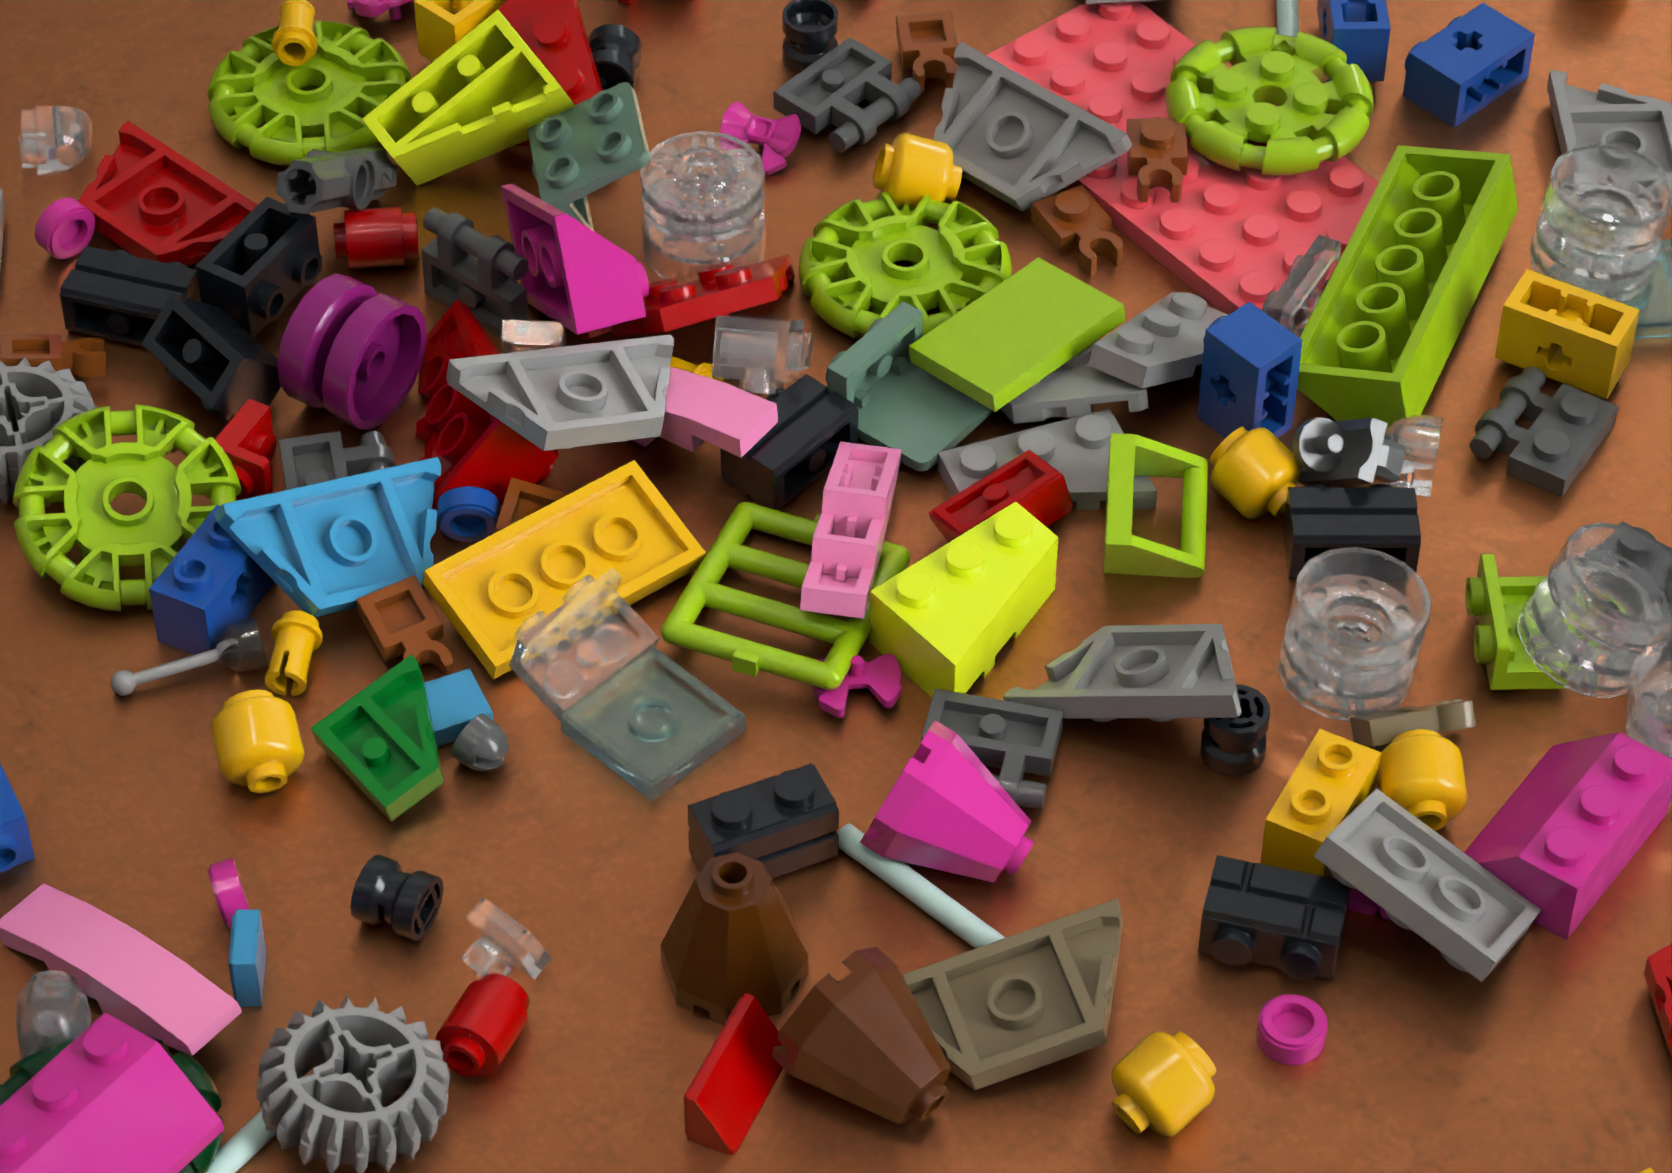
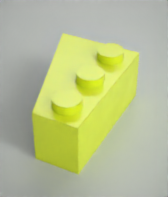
M497 10L362 118V120L396 163L418 186L528 140L527 129L541 123L550 116L558 115L575 107V104L506 18Z
M1017 502L1012 503L870 591V622L872 630L869 643L881 654H892L895 656L901 671L931 698L935 689L966 694L979 676L986 677L994 667L995 656L1010 637L1013 639L1017 638L1055 590L1058 536Z

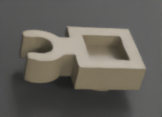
M1461 698L1350 717L1354 742L1372 747L1376 746V750L1382 752L1391 744L1396 736L1406 731L1428 729L1434 732H1444L1476 726L1472 700L1461 701Z

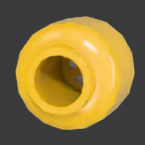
M902 133L891 144H882L875 164L873 187L880 189V192H888L896 206L903 207L904 204H908L909 209L915 210L924 195L931 196L930 200L944 202L945 199L954 201L961 183L962 167L953 165V152L947 143L909 133Z
M1244 427L1236 429L1219 444L1209 459L1210 464L1214 466L1210 476V483L1216 491L1247 519L1261 517L1268 511L1275 518L1281 516L1285 512L1288 488L1297 487L1295 484L1302 472V467L1296 460L1294 453L1265 427H1258L1249 431Z
M249 690L238 693L224 702L222 710L213 719L211 735L219 769L227 781L238 786H248V789L254 793L271 792L284 786L287 782V776L294 773L302 764L305 751L295 712L290 703L274 697L271 692L266 690Z
M1415 729L1396 736L1391 744L1381 752L1378 771L1379 790L1424 824L1437 831L1463 811L1468 799L1463 759L1459 748L1450 740L1428 729Z
M1177 1031L1171 1036L1165 1032H1152L1112 1068L1111 1081L1118 1096L1111 1102V1105L1122 1121L1138 1134H1141L1148 1127L1161 1136H1174L1214 1099L1215 1087L1211 1078L1216 1074L1217 1070L1209 1056L1187 1034Z

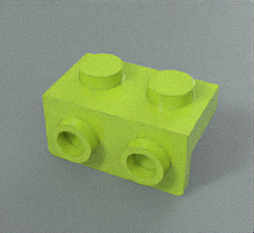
M1480 554L1477 577H1468L1466 581L1465 601L1468 616L1478 617L1479 625H1476L1474 630V656L1477 664H1486L1490 690L1568 689L1571 668L1553 576L1498 577L1495 555Z

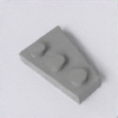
M1172 292L1094 343L1088 366L1141 389L1192 377L1196 365H1200L1203 362L1205 330L1217 318L1228 316V314L1207 306V302L1198 295L1187 292Z
M1109 408L1083 417L1070 418L941 451L938 455V471L953 497L1025 451L1031 450L1064 475L1071 500L1075 501L1076 510L1100 509V501H1106L1110 435L1111 433L1124 434ZM1134 476L1133 508H1156L1157 490L1149 476Z

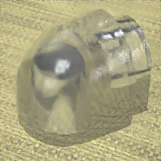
M35 106V110H20L19 149L21 169H35L36 176H50L66 173L79 166L91 148L93 137L91 117L78 108L67 106Z
M1412 415L1394 422L1386 429L1384 439L1404 445L1406 453L1398 481L1391 483L1383 482V484L1396 488H1415L1416 495L1430 498L1443 417Z
M53 970L39 972L31 976L27 981V985L18 993L16 1031L21 1059L34 1051L62 1044L70 1039L74 1041L91 1025V1014L87 997L84 991L79 988L76 978L68 973Z

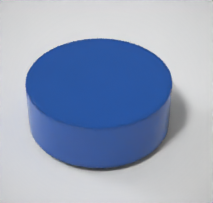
M464 486L448 490L439 497L437 501V527L445 536L460 542H476L494 534L500 514V503L493 493L479 487Z

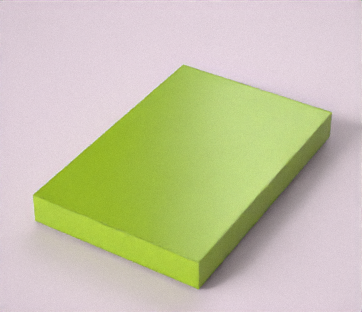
M1038 257L909 345L910 361L917 367L996 412L1125 322L1124 304Z

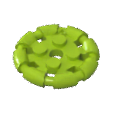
M315 21L316 26H313V32L317 37L318 51L305 64L289 66L283 63L272 49L273 35L279 29V26H275L245 39L241 50L238 52L229 51L219 62L210 78L207 95L211 101L208 111L217 131L236 149L247 147L251 157L278 166L289 167L292 160L305 158L308 152L313 149L341 152L363 147L377 148L379 140L358 115L366 116L411 80L407 64L400 53L382 38L375 40L369 38L368 31L340 22ZM263 122H266L264 126L258 128L259 125H261Z
M1248 27L1226 31L1221 35L1220 41L1215 43L1210 40H1204L1184 54L1171 71V83L1166 88L1165 102L1169 118L1175 119L1178 124H1185L1186 137L1191 139V147L1205 158L1240 171L1241 166L1261 169L1262 175H1294L1318 169L1320 162L1327 159L1330 162H1336L1352 151L1363 139L1370 126L1368 117L1372 115L1374 110L1373 94L1367 77L1357 64L1347 63V55L1344 51L1324 39L1298 31L1297 37L1276 34V27ZM1229 62L1232 67L1227 68L1224 63ZM1252 140L1256 142L1267 143V145L1254 146L1252 144H1248L1247 141Z
M880 192L877 199L862 203L857 198L841 205L826 215L814 227V237L808 238L804 242L798 264L799 279L802 291L806 295L812 296L810 304L814 311L830 326L853 339L859 333L865 335L877 319L885 318L903 301L923 312L922 336H924L1012 276V262L1008 247L1004 242L998 241V230L990 221L976 210L959 201L954 200L951 204L930 200L931 196L924 195L914 210L909 209L908 204H904L903 207L896 206L888 192ZM929 222L938 224V230L927 227ZM906 260L913 266L900 267L893 263ZM936 307L941 311V313L929 316L926 313L927 310Z
M135 404V410L110 411V405L82 412L53 428L52 434L54 437L43 447L36 445L26 458L19 472L12 500L13 504L19 507V518L13 524L17 540L27 560L41 578L49 576L62 585L60 592L66 597L86 606L105 611L121 612L122 605L147 604V611L152 610L149 588L177 555L181 546V540L184 538L188 541L216 505L221 506L225 503L236 501V496L241 493L242 489L239 478L231 460L213 437L205 439L194 430V422L166 409ZM137 435V442L112 444L111 436ZM180 450L187 457L177 468L164 458L169 452L174 453ZM70 455L77 458L82 457L87 461L76 472L63 463ZM123 493L137 494L146 502L145 507L133 515L119 514L112 509L110 504L116 496ZM192 495H204L210 498L211 505L192 506ZM52 502H64V513L45 514V507ZM76 544L79 545L80 552L85 557L78 565L65 556ZM145 565V579L120 580L119 566Z

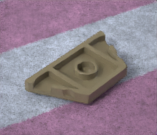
M1116 898L903 974L902 976L951 1067V1072L975 1091L1106 1044L1123 928L1121 906Z

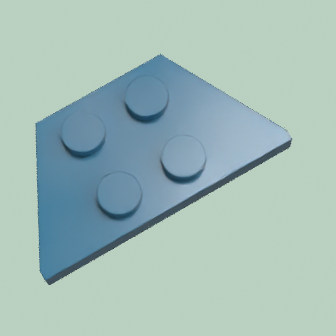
M438 457L229 502L222 504L214 515L217 523L304 612L314 617L357 608L358 598L413 575L416 576L423 590L425 589V586L422 584L424 570L433 566L434 555L430 549V541L436 533L437 510L432 509L434 482L440 477L441 463Z

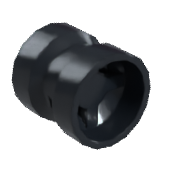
M793 0L783 9L782 30L786 36L783 40V62L788 69L799 74L838 46V41L835 38L838 32V11L835 5L828 0Z
M607 24L597 27L588 36V41L602 90L610 89L624 82L629 83L634 89L636 69L639 67L643 49L640 38L632 30L622 25Z
M1236 684L1242 713L1238 718H1204L1203 724L1205 728L1202 731L1200 755L1204 763L1213 771L1225 776L1239 777L1254 772L1265 759V733L1269 727L1270 705L1266 697L1257 689Z
M374 855L367 861L355 883L350 905L351 915L355 919L371 925H377L386 921L392 925L397 935L413 941H419L428 933L437 917L443 897V881L440 877L422 870L415 871L412 874L408 872L403 873L398 861L382 855Z

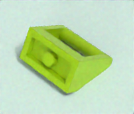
M1111 433L1107 475L1103 573L1198 578L1205 574L1208 460L1206 458L1137 434ZM1134 476L1183 478L1180 550L1132 534Z

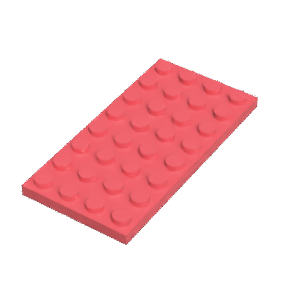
M1139 1L1086 4L1085 2L986 56L1126 133L1127 119H1170L1165 102V92L1167 85L1171 83V71L1182 56L1196 44ZM1186 137L1188 150L1187 175H1182V191L1179 202H1171L1170 191L1164 187L1149 189L1148 202H1140L1137 197L1138 175H1128L1127 152L1066 186L1067 189L1083 185L1112 219L1111 224L1219 311L1229 315L1246 303L1251 302L1279 323L1320 299L1379 182L1346 157H1342L1336 162H1330L1327 159L1320 162L1318 169L1294 175H1262L1261 169L1241 166L1240 171L1205 158L1191 147V139ZM1252 140L1247 141L1248 144H1252L1254 146L1267 145V143L1256 142Z

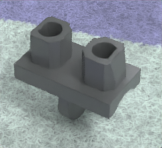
M1318 417L1304 421L1297 428L1293 436L1292 448L1296 460L1304 468L1298 483L1306 486L1324 484L1334 487L1373 484L1374 479L1384 483L1397 482L1400 478L1406 447L1384 439L1388 423L1378 419L1362 418L1332 421L1329 418Z

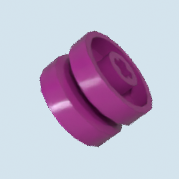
M337 273L320 280L304 295L290 317L281 340L277 362L279 385L291 398L314 408L327 409L332 417L351 426L371 430L385 423L399 409L412 389L424 359L427 342L426 320L418 307L390 295L377 294L373 287Z

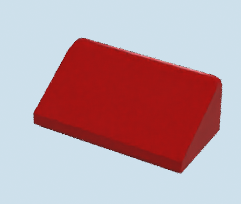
M1027 450L928 513L931 521L945 539L951 542L1014 502L1020 504L1046 527L1070 513L1073 509V503L1064 475L1034 452Z
M747 993L743 997L740 996L684 1094L685 1134H687V1140L725 1154L733 1155L737 1152L783 1069L771 1057L774 1047L783 1045L777 1039L779 1031L755 996Z

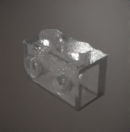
M741 314L716 315L712 377L740 380L739 388L750 393L776 394V389L784 388V383L800 379V371L810 369L813 353V334L803 333V319Z

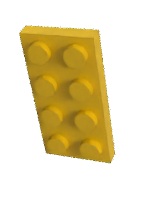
M633 460L424 570L422 584L494 680L696 570L706 556V552L637 462Z

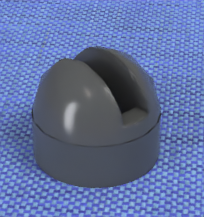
M482 713L474 717L460 732L452 746L451 755L467 768L477 772H489L499 768L503 763L505 755L509 750L508 737L497 723Z

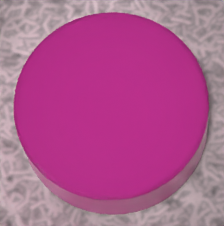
M59 199L49 205L39 217L35 227V239L54 258L67 259L80 253L90 242L95 230V217L89 209L76 199Z
M233 857L211 864L210 868L207 869L225 927H229L230 930L232 915H235L236 910L250 909Z
M1295 994L1274 997L1267 1001L1259 1012L1256 1030L1257 1043L1269 1058L1279 1063L1288 1065L1307 1063L1315 1059L1324 1048L1328 1027L1327 1017L1323 1009L1307 997Z

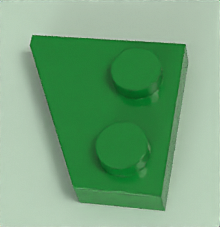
M412 654L311 727L315 740L320 747L391 822L444 783L423 674L418 661Z

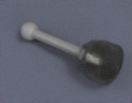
M251 617L226 627L219 636L215 649L136 673L120 670L112 676L110 684L116 694L126 696L131 694L137 685L217 661L222 662L227 668L236 672H251L269 665L255 619Z

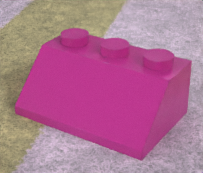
M512 183L501 186L515 253L526 258L529 262L525 276L520 279V285L527 290V303L577 335L646 317L643 297L649 295V283L645 269L640 261H636L635 257L568 214Z
M1621 732L1553 745L1464 853L1540 908L1542 911L1534 920L1536 924L1567 940L1666 816L1672 793V759Z
M104 1013L0 1106V1173H179L224 1130L223 1123L156 1040Z

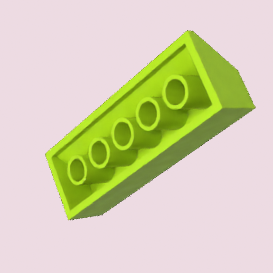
M1398 145L1300 336V339L1303 341L1297 389L1337 421L1375 418L1388 423L1385 436L1411 437L1518 212L1510 154Z

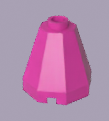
M935 720L920 742L916 753L910 758L860 843L885 858L994 883L1002 869L1012 876L1015 875L1033 846L1034 841L1024 835L1031 820L957 733Z

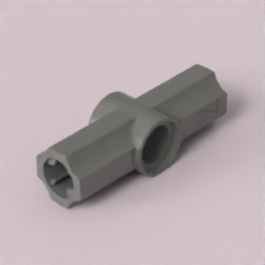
M363 147L341 152L313 149L308 152L305 158L292 160L290 166L285 171L277 173L276 194L283 198L287 204L288 211L294 213L309 214L338 207L363 210L367 208L371 200L381 199L386 190L396 186L398 166L390 161L386 150L382 148Z

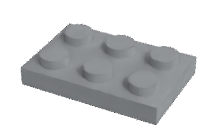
M1377 788L1326 837L1314 855L1316 859L1330 868L1332 875L1339 882L1361 891L1385 909L1386 914L1394 923L1404 929L1416 932L1440 950L1449 964L1461 971L1469 972L1481 982L1524 935L1542 911Z

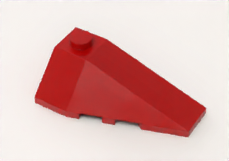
M459 299L454 302L427 334L424 359L419 370L418 393L427 398V409L425 416L416 422V438L425 442L424 458L422 457L418 461L438 457L441 463L440 477L434 482L432 505L434 510H437V501L443 493L453 488L464 486L479 487L490 491L498 498L501 505L504 502L511 477L538 485L549 476L554 467L555 460L559 457L557 449L543 451L448 384L446 376L450 359L500 354L468 305Z

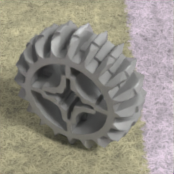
M25 357L17 366H6L0 359V498L5 506L13 498L19 472L36 445L43 447L54 437L52 434L53 428L65 420L82 412L97 408L93 404V399L86 388L85 382L76 381L70 369L56 372L50 361L43 362L37 367H32ZM70 455L63 463L76 472L87 461L82 457L77 458Z
M346 995L338 1009H331L318 1000L315 1008L312 1010V1017L294 1011L291 1020L288 1022V1029L275 1028L274 1035L270 1039L269 1048L264 1049V1054L259 1061L258 1076L261 1078L257 1080L256 1096L259 1101V1107L263 1108L262 1118L265 1122L266 1130L277 1131V1139L280 1142L281 1150L299 1146V1156L302 1159L303 1165L320 1157L326 1159V1166L330 1173H333L340 1166V1163L353 1164L357 1173H363L367 1169L368 1162L374 1161L389 1172L391 1166L396 1161V1154L413 1160L416 1152L420 1149V1142H432V1138L438 1130V1122L442 1121V1116L446 1114L449 1097L448 1093H446L450 1080V1072L447 1070L448 1063L442 1061L443 1052L440 1047V1041L428 1040L425 1021L406 1025L407 1017L402 1006L386 1014L380 1011L376 997L367 1008L354 1007ZM313 1069L311 1075H308V1076L299 1078L301 1075L304 1076V1075L307 1074L310 1070ZM406 1092L400 1099L392 1103L395 1095ZM392 1103L391 1105L383 1108L384 1105Z

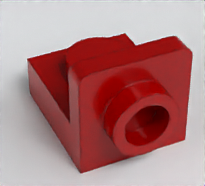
M248 399L215 438L231 460L238 475L242 491L236 496V500L273 493L270 462L276 450L277 440L275 435H273L270 406Z

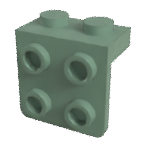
M626 82L600 91L592 98L558 115L550 116L541 123L527 129L534 162L532 163V171L538 183L541 200L563 211L593 231L594 227L587 195L643 168L650 160V152L637 94L632 86Z
M903 301L885 318L877 319L870 326L867 333L847 351L839 352L827 367L825 379L829 393L835 391L856 405L858 410V438L872 446L902 449L900 462L914 470L927 471L938 463L939 452L953 449L993 411L911 363L908 346L922 337L923 312Z

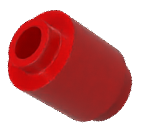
M401 207L344 210L345 222L333 223L336 259L347 258L349 270L405 266V260L420 259L416 212L402 213Z
M497 973L486 974L481 980L474 981L468 985L435 1040L440 1041L443 1061L448 1063L447 1066L451 1070L463 1076L477 1077L490 1076L496 1072L528 1021L527 1009L529 1007V998L525 990L513 979Z

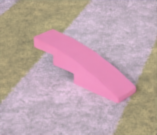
M670 367L661 438L691 452H694L706 441L742 458L778 423L776 403L725 382ZM656 437L636 439L632 441L646 447Z
M840 442L823 490L822 512L813 535L811 561L802 585L800 610L864 619L883 547L902 449Z
M44 883L0 919V939L3 945L44 961L55 983L96 999L103 1014L107 1013L139 1032L162 1040L163 1044L191 1056L242 1013L235 999L186 962L107 913Z

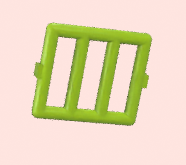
M742 502L733 510L661 627V636L669 644L732 662L733 671L756 677L761 670L825 690H834L841 685L851 667V659L853 656L858 655L872 630L870 599L864 619L849 617L847 621L816 612L802 611L796 606L718 584L729 567L802 588L809 567L807 563L742 544L751 529L812 546L813 535L820 518L819 514L816 515L814 520H810L754 503ZM888 541L883 542L879 566L872 589L907 568L911 556L906 547ZM703 607H707L834 645L824 662L693 623Z

